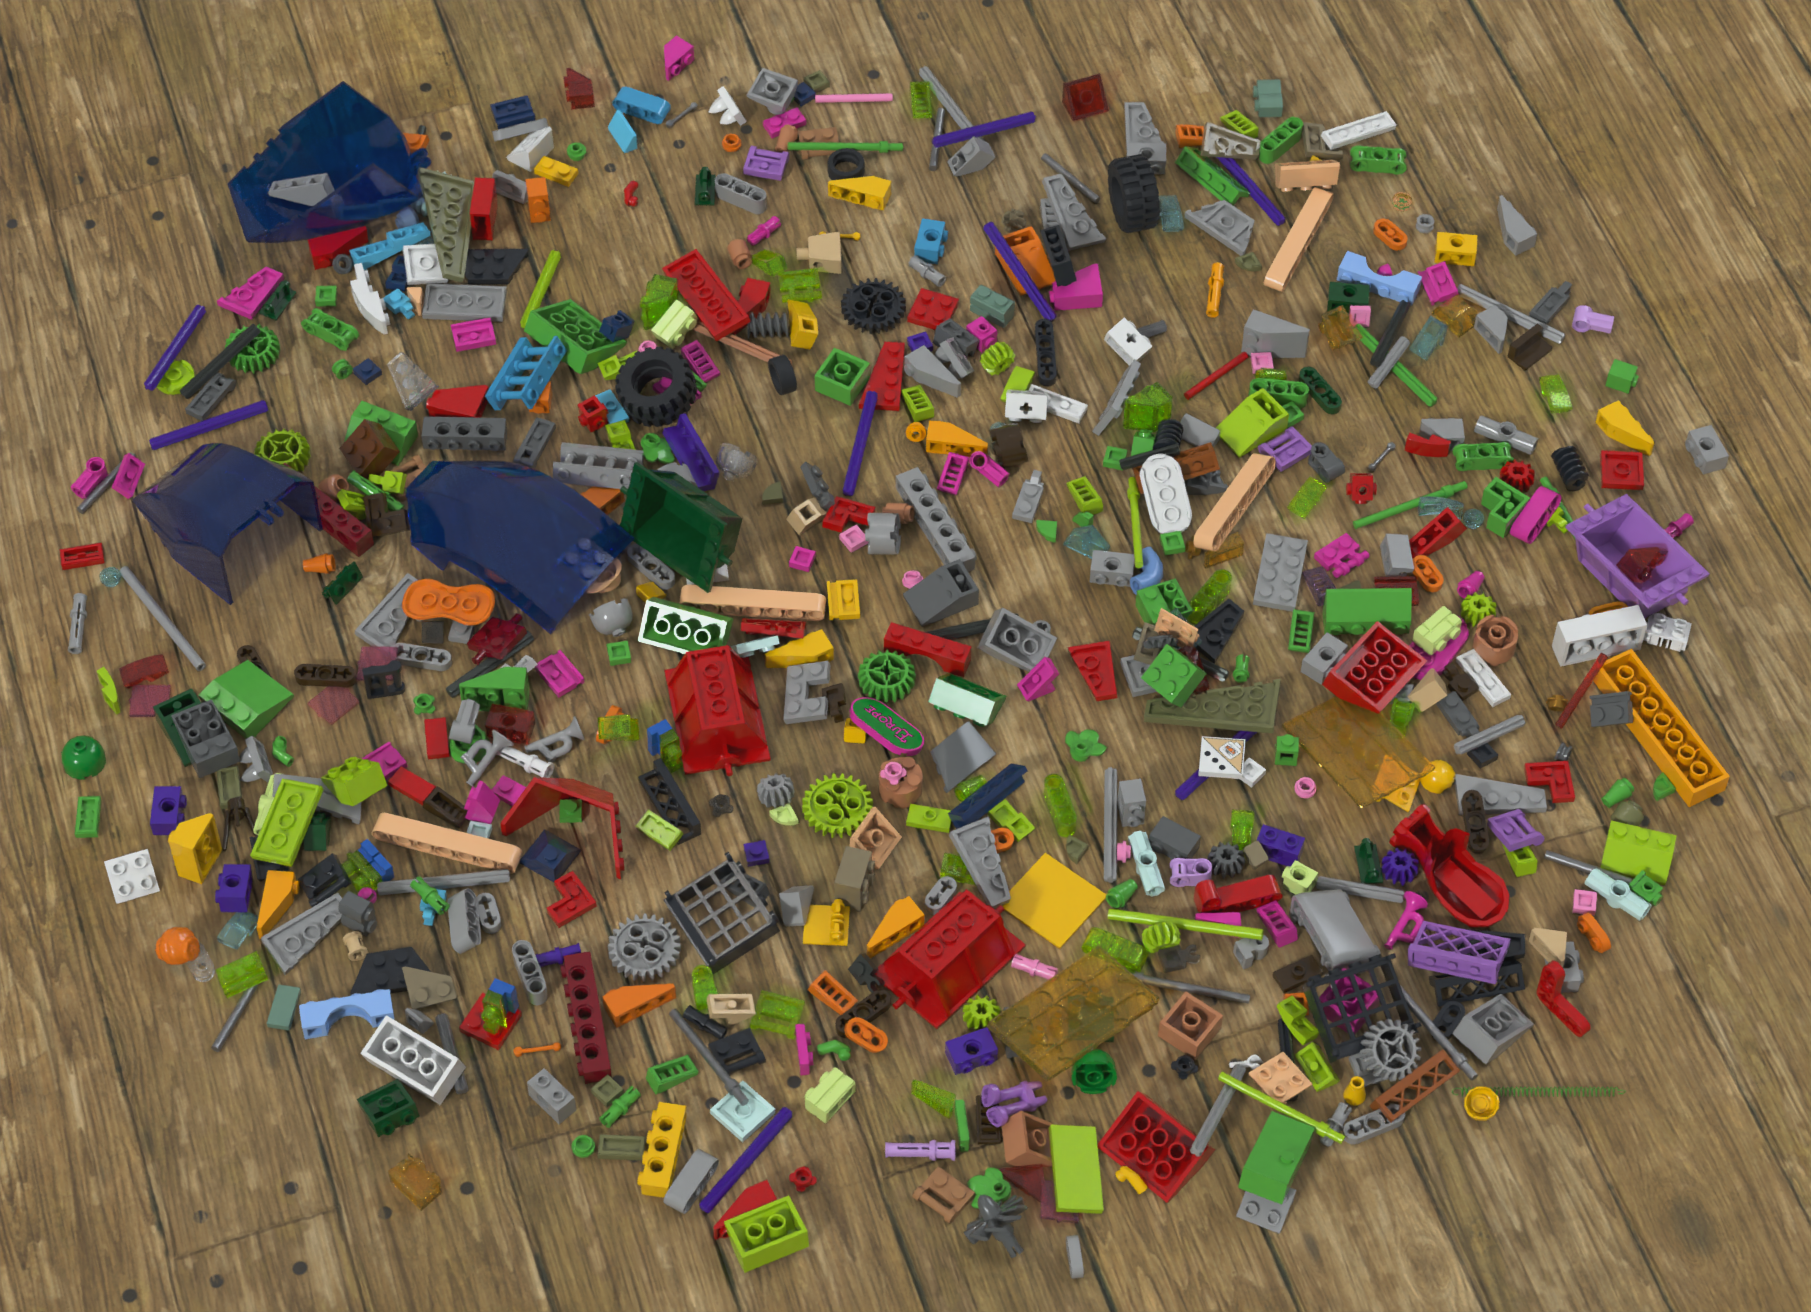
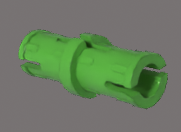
M421 876L416 877V880L419 881L418 883L413 879L410 887L422 897V901L425 904H429L439 915L444 914L441 909L447 912L450 905L438 895L434 887H430Z
M630 1086L619 1099H614L612 1106L599 1117L601 1123L610 1128L641 1097L640 1092L636 1088L634 1089L633 1086Z

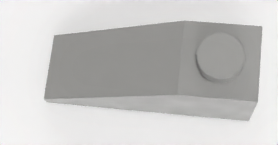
M323 173L273 181L268 193L269 196L309 206H326L331 203L335 190L328 174Z
M924 345L905 356L904 370L916 382L957 398L961 396V383Z

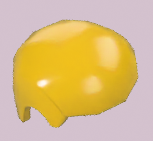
M1434 760L1424 767L1420 782L1429 792L1441 794L1445 789L1451 788L1456 774L1453 767L1446 761Z
M1475 1087L1469 1090L1465 1096L1464 1109L1472 1119L1487 1121L1498 1112L1499 1097L1489 1087Z

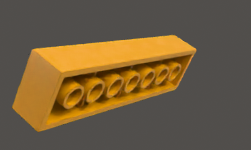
M1632 649L1595 666L1592 680L1603 694L1632 692L1630 701H1632L1633 723L1626 725L1662 773L1671 781L1688 807L1725 791L1730 776Z

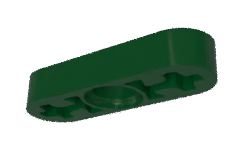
M1312 367L1302 368L1299 373V382L1307 384L1309 394L1326 413L1337 414L1341 410L1342 399L1316 369ZM1323 388L1326 392L1317 393L1315 389Z

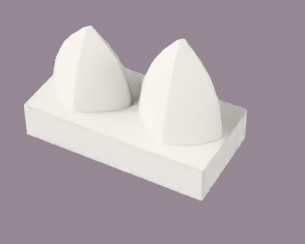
M724 86L717 91L720 96L711 105L709 113H718L726 110L720 119V124H731L737 121L741 126L747 122Z

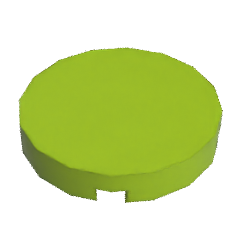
M174 359L156 387L165 394H181L180 389L195 377L193 367L185 360L175 361Z

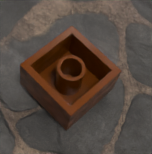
M366 419L360 423L339 448L352 468L366 479H369V474L380 476L400 452L381 424Z

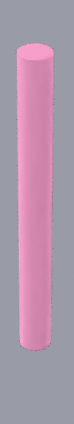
M892 93L815 95V103L892 101Z

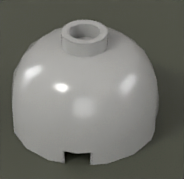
M620 599L622 603L618 604L615 603V600L594 609V615L590 613L589 617L595 629L604 635L613 634L614 637L623 635L625 633L624 629L630 626L633 619L628 599Z

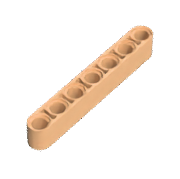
M1317 187L1313 188L1269 268L1264 280V286L1284 292L1332 203L1333 193Z
M1253 453L1196 531L1194 536V546L1196 548L1217 551L1272 475L1276 464L1275 457Z
M684 585L681 588L679 604L719 615L821 621L825 616L826 597L818 593L712 586L711 592L707 593L697 585Z
M381 813L372 831V836L382 842L492 870L508 869L510 874L515 873L523 853L519 847L512 844L389 813Z

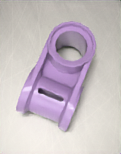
M1175 858L1170 861V868L1172 869L1170 884L1175 887L1196 886L1201 881L1212 879V864L1207 859Z

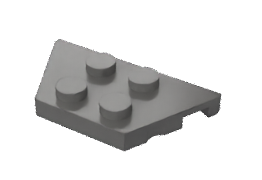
M1225 200L1212 205L1201 206V210L1191 212V210L1185 212V218L1240 256L1245 255L1255 220Z

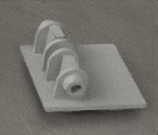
M1293 1188L1289 1189L1282 1205L1245 1191L1236 1217L1280 1234L1289 1208L1293 1204L1296 1190Z

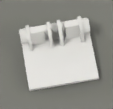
M1661 613L1652 614L1649 616L1643 640L1647 641L1648 644L1657 646L1660 637L1659 647H1661L1663 639H1668L1665 648H1668L1669 641L1672 640L1670 649L1678 652L1680 650L1685 651L1692 623H1688L1683 619L1669 618Z
M148 849L104 861L116 904L160 891Z

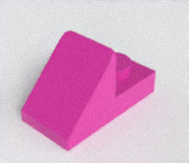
M1044 657L1017 686L1026 701H1031L1056 690L1052 681L1059 675V672L1051 659Z

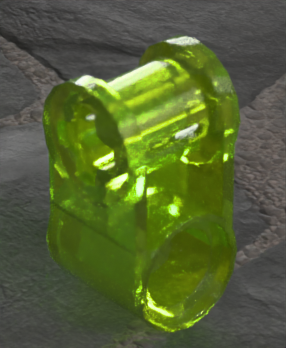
M1394 697L1388 725L1389 737L1394 740H1402L1406 737L1409 723L1412 720L1415 702L1410 704L1398 701V698Z
M698 965L692 971L694 998L697 1010L708 1009L706 999L708 995L718 994L711 968L706 965Z

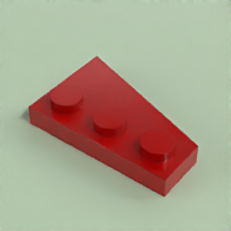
M1110 641L1067 647L1070 656L1095 700L1103 701L1118 698Z

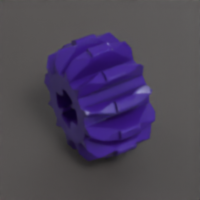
M1398 847L1394 852L1389 850L1382 859L1381 871L1385 874L1386 880H1393V885L1397 882H1400L1402 886L1406 881L1411 883L1414 877L1418 875L1419 862L1415 859L1414 853H1407V848L1403 852Z

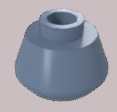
M405 206L395 219L398 229L420 223L417 213L409 206Z

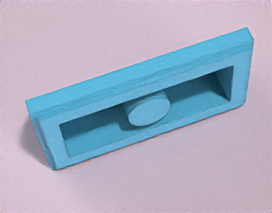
M617 110L609 123L608 130L622 151L627 153L637 149V135L622 112Z

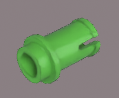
M1243 654L1236 657L1233 677L1235 681L1240 683L1246 682L1250 676L1248 671L1250 658L1245 655L1244 661Z

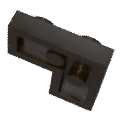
M386 493L363 497L367 527L371 529L373 538L410 530L408 511L401 509L388 512Z

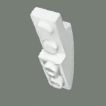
M362 263L354 264L357 280L350 281L354 301L363 317L382 334H388L387 325H390L388 313L384 314L383 310H386L384 298L380 299L378 291L373 292L372 285L367 284V282H370L368 270L364 271Z

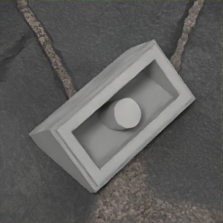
M1187 413L1180 421L1184 428L1182 440L1196 447L1211 442L1214 448L1220 440V430Z

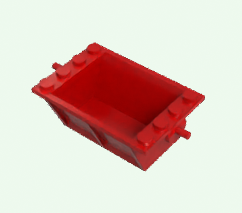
M729 645L688 651L684 654L676 668L664 670L685 775L725 768L726 775L732 776V767L771 761L749 656L740 657Z
M967 889L962 893L959 892L877 967L878 971L875 975L882 978L885 983L884 986L899 998L892 1006L897 1010L905 1003L936 1029L942 1026L969 998L973 997L1014 958L1015 954H1019L1026 947L1025 943L1004 927V921L1000 915L1004 908L1001 905L996 909L986 905Z

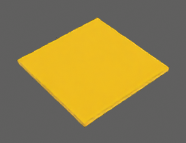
M1044 853L1009 891L1011 900L1001 906L1004 908V911L1061 949L1105 901L1106 894L1047 853Z

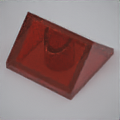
M1100 73L1063 83L1062 103L1072 121L1109 111Z

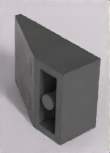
M960 559L941 566L903 593L904 599L921 627L979 605V589Z
M212 699L171 715L188 757L199 778L240 762L237 746Z

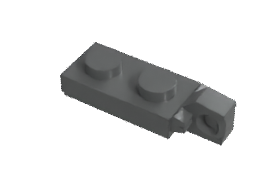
M1565 281L1559 288L1552 287L1530 311L1529 316L1544 324H1548L1570 299L1569 293L1571 292L1572 284Z
M805 462L800 468L810 491L817 498L820 507L827 511V509L835 504L834 497L828 492L829 486L823 480V473L820 468Z
M1455 691L1447 694L1445 698L1436 703L1458 736L1461 735L1468 738L1479 733L1480 727L1478 722Z

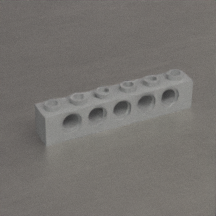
M916 467L896 475V490L905 503L914 507V518L942 563L946 565L960 559L968 572L974 570L975 560H977L976 553L973 548L970 549L967 545L965 535L963 533L960 534L954 518L949 517L947 507L939 501L936 490L930 487L926 474H922L920 469Z

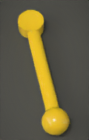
M858 232L840 234V238H853V240L858 241L860 240V234Z

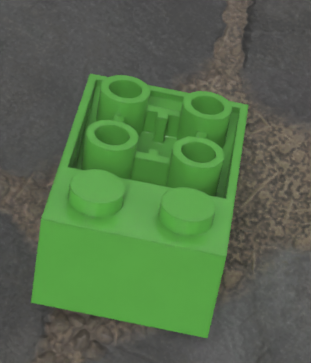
M503 667L459 684L461 702L467 699L474 700L480 704L479 711L491 713L511 712L513 714L527 713L530 690L527 668Z

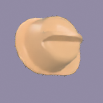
M607 557L598 561L580 580V589L585 593H606L616 589L621 582L620 572L622 564L620 560L616 557Z

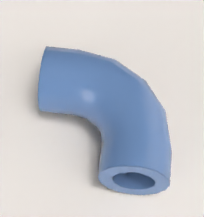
M1151 547L1142 549L1143 572L1130 579V586L1135 595L1137 590L1159 584L1163 578V564Z

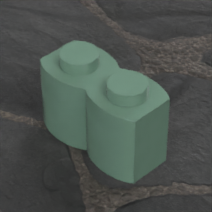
M1280 79L1257 80L1256 86H1253V97L1257 99L1254 100V111H1258V117H1282L1283 99Z

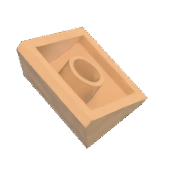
M872 807L851 836L850 847L871 851L872 861H875L874 868L879 869L902 836L876 807Z

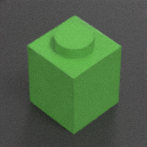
M1614 359L1605 386L1629 394L1631 387H1636L1639 376L1636 375L1638 366Z

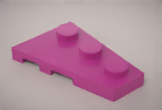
M265 267L247 279L248 282L231 290L230 295L218 299L217 304L222 308L252 320L279 286V283L283 281V273Z

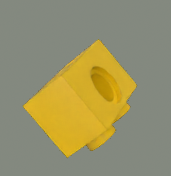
M1437 232L1434 263L1445 261L1446 264L1474 266L1477 254V235Z

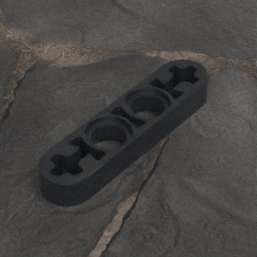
M1040 319L1035 323L1038 381L1041 385L1048 387L1055 384L1057 375L1053 324L1050 320ZM1042 328L1046 329V335H1042ZM1048 342L1050 346L1042 347L1040 343ZM1049 358L1052 361L1050 363H1043L1041 359ZM1049 370L1050 378H1046L1045 371Z

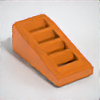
M1176 125L1175 135L1179 148L1202 146L1203 137L1199 135L1202 134L1203 136L1204 126Z
M826 970L808 988L812 995L840 1015L858 1002ZM823 984H826L827 986L824 989L820 987ZM833 989L834 992L829 996L827 992ZM837 994L841 995L837 1001L833 999ZM844 999L848 1000L849 1002L843 1008L839 1005Z

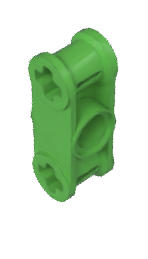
M1356 145L1350 150L1352 157L1350 167L1354 171L1392 173L1397 175L1403 174L1407 170L1404 162L1406 152L1403 149Z
M314 308L312 314L301 322L306 332L323 339L343 351H346L349 348V344L359 337L358 331L352 325L346 324L318 308Z
M1507 442L1459 444L1452 449L1457 461L1455 466L1459 471L1502 469L1507 461L1512 463L1514 460L1510 454L1511 445Z

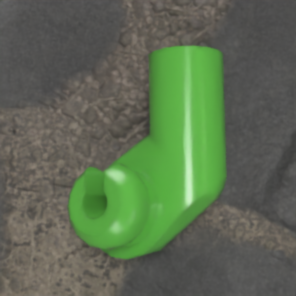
M278 736L272 744V755L275 759L290 767L294 762V758L286 753V738Z
M831 1040L817 1045L820 1056L834 1052L838 1054L842 1061H846L851 1057L850 1047L838 1040Z

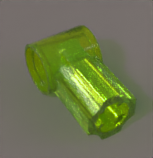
M1232 809V846L1238 844L1239 850H1243L1244 847L1251 844L1254 811Z

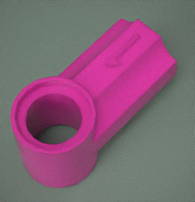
M977 451L970 456L969 462L972 468L979 471L998 488L1008 480L1010 473L996 463L989 455ZM983 456L985 462L982 466L978 467L977 460Z
M93 457L87 461L86 469L71 486V490L82 499L87 498L94 488L108 476L104 460L100 457Z

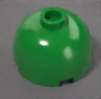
M80 735L71 738L64 745L61 752V761L66 774L75 779L83 780L91 775L92 777L97 776L106 764L103 747L99 741L90 736Z
M1088 1049L1081 1052L1072 1064V1083L1075 1087L1076 1085L1080 1087L1081 1091L1087 1094L1106 1092L1107 1087L1111 1085L1113 1087L1117 1080V1070L1113 1058L1107 1052L1100 1049Z

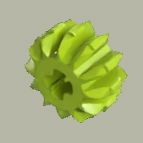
M1004 341L996 342L993 346L990 345L988 349H985V353L981 355L980 363L991 376L999 375L1002 371L1005 372L1010 367V364L1015 361V354L1012 348Z
M1476 592L1472 596L1467 594L1460 607L1461 617L1465 618V623L1471 622L1473 627L1478 625L1479 621L1489 615L1496 617L1497 613L1496 602H1492V596L1485 597L1484 592L1481 595H1478Z
M1170 921L1156 923L1144 929L1142 933L1143 945L1146 951L1151 953L1173 949L1181 941L1179 929L1175 923Z
M977 994L975 1000L969 998L967 1005L963 1006V1021L967 1022L968 1029L975 1027L974 1031L986 1027L994 1030L996 1023L1000 1022L999 1014L1001 1009L999 1006H996L995 999L989 1001L987 995L984 999H981Z

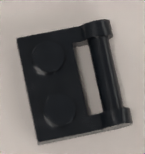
M392 660L388 665H373L362 668L367 699L400 695L405 692V684L400 673L402 670L400 661ZM387 675H392V685L387 686Z
M334 853L330 854L298 879L312 907L331 897L341 888H346L351 884L340 860ZM338 879L335 883H333L331 886H329L326 890H324L317 896V894L320 891H322L324 888H326L328 885H330L332 882Z
M750 1028L708 1044L709 1051L729 1076L758 1063L761 1065L766 1063L764 1053L760 1049ZM751 1053L754 1054V1055H752V1056H750V1057H747V1058L742 1059V1060H740V1061H737V1062H735V1063H732V1064H729V1065H726V1064H725V1063H728V1062L733 1061V1060H735V1059H738V1058H740V1057L746 1056V1055H748V1054H751Z

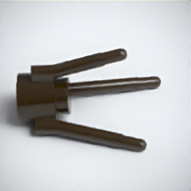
M240 797L231 798L227 802L228 810L225 811L223 851L227 850L231 818L235 820L236 826L239 827L240 820L246 816L254 834L255 824L250 815L249 807H245V801Z

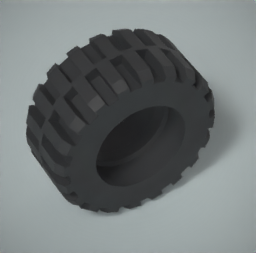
M1137 154L1112 160L1108 166L1107 173L1108 190L1113 214L1119 228L1125 233L1155 228L1160 220V200L1156 178L1148 158Z
M651 347L645 348L643 352L638 351L634 353L635 356L629 357L625 361V366L622 365L620 367V374H617L615 380V389L621 405L629 418H632L638 424L643 423L647 427L652 425L662 427V424L665 423L667 425L672 424L673 420L679 419L680 414L687 413L691 409L690 404H693L696 399V380L687 360L679 352H674L670 348L664 350L663 347H656L655 349ZM661 377L672 379L671 385L663 393L656 396L640 395L642 388L649 381Z

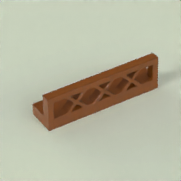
M1211 442L1181 451L1179 455L1172 457L1180 465L1184 480L1220 469ZM1141 465L1134 467L1132 469L1137 481L1140 494H1143L1144 492L1140 480V470L1142 468Z
M1442 1049L1377 1097L1370 1104V1108L1373 1111L1380 1109L1389 1122L1392 1123L1459 1073L1460 1069ZM1443 1062L1451 1069V1072L1447 1075L1438 1073V1066ZM1424 1076L1433 1077V1085L1431 1087L1421 1086V1079ZM1408 1088L1415 1089L1416 1098L1414 1100L1405 1099L1404 1091ZM1391 1101L1399 1102V1111L1394 1115L1386 1107Z

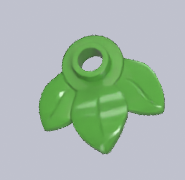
M654 433L645 434L641 439V446L643 447L644 458L652 463L656 460L661 463L674 462L672 449L665 438H660Z
M1086 729L1080 734L1069 731L1065 737V743L1070 747L1072 758L1079 762L1086 761L1090 756H1100L1107 749L1105 745L1098 743L1099 734L1095 730Z
M987 1168L985 1176H974L967 1182L968 1187L976 1194L971 1204L976 1209H979L978 1198L980 1195H987L994 1201L998 1202L1001 1200L1004 1202L1011 1194L1009 1182L1004 1180L1002 1172L996 1168Z

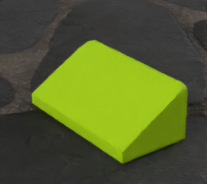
M1311 1042L1295 1054V1057L1317 1092L1340 1082L1329 1061L1316 1043Z

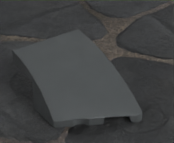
M1220 470L1184 480L1187 495L1224 493L1228 486L1223 483L1220 477Z
M969 721L931 751L933 761L937 766L938 775L943 777L946 794L996 755L994 750Z

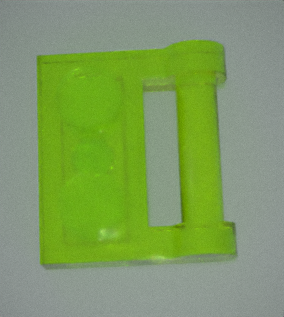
M761 990L755 1007L756 1014L750 1022V1029L757 1030L760 1028L787 1035V1038L794 1039L796 1036L795 1025L800 1022L805 1001ZM763 1015L790 1022V1025L785 1026L761 1020L760 1018Z

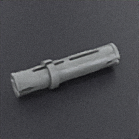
M83 593L74 594L73 609L70 611L71 628L68 652L72 654H80L82 652L84 620L87 618V612L85 611L87 596ZM76 628H78L77 638H75Z

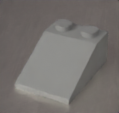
M1253 309L1244 326L1241 352H1246L1249 356H1251V353L1271 352L1272 358H1305L1310 329Z
M1000 608L994 611L977 648L996 659L1030 672L1044 657L1049 656L1057 637L1005 608Z
M1500 994L1466 1014L1453 1032V1035L1472 1051L1479 1060L1487 1064L1500 1056L1532 1028L1534 1023Z

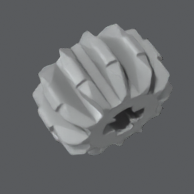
M775 773L773 776L767 775V778L760 779V783L757 785L759 800L767 808L771 806L776 808L780 805L784 807V804L790 803L791 798L794 797L793 782L785 774L778 775Z

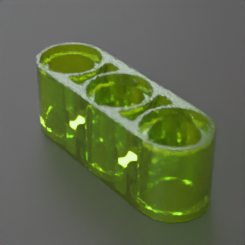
M1220 569L1214 572L1190 600L1189 605L1193 612L1188 616V619L1191 623H1199L1214 611L1230 593L1232 575L1229 571Z
M1050 774L1044 780V798L1057 833L1061 837L1068 838L1069 835L1073 836L1076 832L1077 815L1063 778L1058 774Z
M1097 927L1090 929L1081 946L1085 954L1130 973H1135V971L1141 972L1150 954L1144 946Z

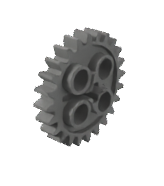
M644 913L643 919H639L636 914L634 921L627 917L626 925L619 922L620 930L613 929L614 936H609L610 944H608L609 959H612L613 967L617 966V972L621 973L624 971L625 978L632 974L633 981H636L638 976H641L643 982H645L646 976H649L654 981L655 974L662 978L663 970L670 973L669 965L676 966V959L680 958L679 951H681L680 936H677L676 928L672 929L671 922L664 925V918L662 917L657 921L655 914H653L651 919H647L646 913Z

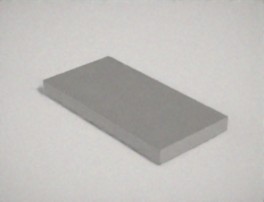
M427 283L422 317L423 319L466 321L491 318V322H503L507 288L506 286Z

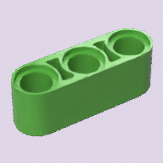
M1290 117L1266 136L1260 143L1259 160L1265 164H1271L1299 142L1302 136L1303 121L1298 117Z
M1255 378L1250 382L1248 396L1264 388L1281 406L1293 401L1301 409L1307 404L1309 387L1303 382Z

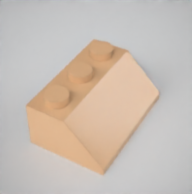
M1335 160L1275 163L1276 187L1281 188L1283 192L1293 191V187H1300L1301 190H1312V186H1320V189H1331L1332 185H1337L1340 162Z

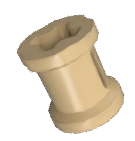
M359 931L347 933L343 937V942L348 947V957L351 961L362 960L368 953L367 948L364 947L362 942V933Z

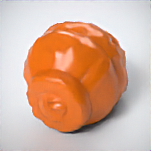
M172 927L166 930L162 937L157 940L155 951L158 959L165 961L167 964L181 965L188 961H194L198 957L200 945L194 933L187 927Z

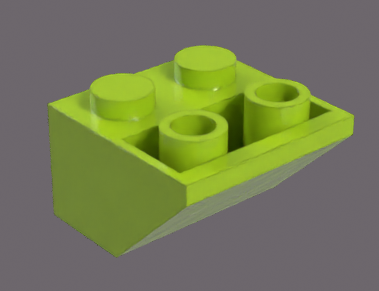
M357 757L346 759L344 764L331 768L326 775L321 777L322 782L340 803L350 806L357 805L388 786L378 762Z

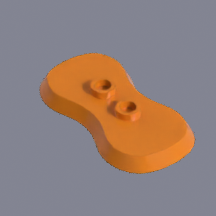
M420 579L413 582L407 588L402 601V609L408 617L416 620L449 618L464 625L475 626L484 623L491 615L495 604V595L492 589L482 584L454 587L433 579Z

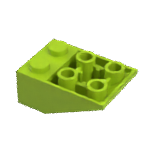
M1262 388L1248 396L1216 429L1220 430V439L1240 458L1260 444L1285 431L1288 426L1289 413Z

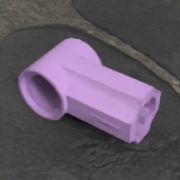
M1581 305L1575 309L1572 327L1578 332H1587L1591 329L1611 334L1614 316L1595 313L1590 307Z

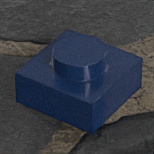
M802 82L797 86L793 98L802 107L815 99L816 92L805 82Z
M369 358L353 368V373L365 385L382 375L381 369Z

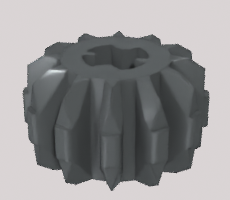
M1230 841L1226 845L1219 842L1218 847L1213 846L1207 858L1212 864L1214 875L1222 874L1223 879L1226 875L1233 879L1235 873L1240 874L1245 865L1243 850H1239L1238 844L1231 846Z

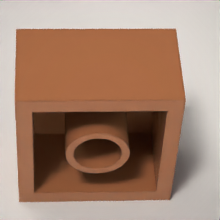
M1185 991L1159 1023L1158 1036L1196 1060L1220 1031L1223 1015Z

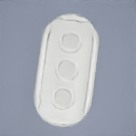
M1152 455L1145 461L1140 470V480L1151 523L1161 534L1176 531L1183 533L1191 523L1192 511L1180 465L1168 455Z

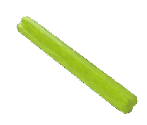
M552 250L547 258L520 321L522 328L526 326L530 311L538 309L541 305L561 258L559 251Z

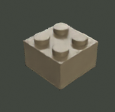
M849 846L845 847L834 882L835 900H843L845 906H850L851 910L861 912L862 905L867 904L869 898L868 886L873 885L875 873L873 872L875 861H872L871 851Z

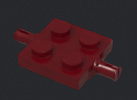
M515 613L508 621L492 616L467 642L470 650L478 652L472 658V662L475 665H479L486 657L502 660L527 634L525 627L517 625L523 619L519 613Z

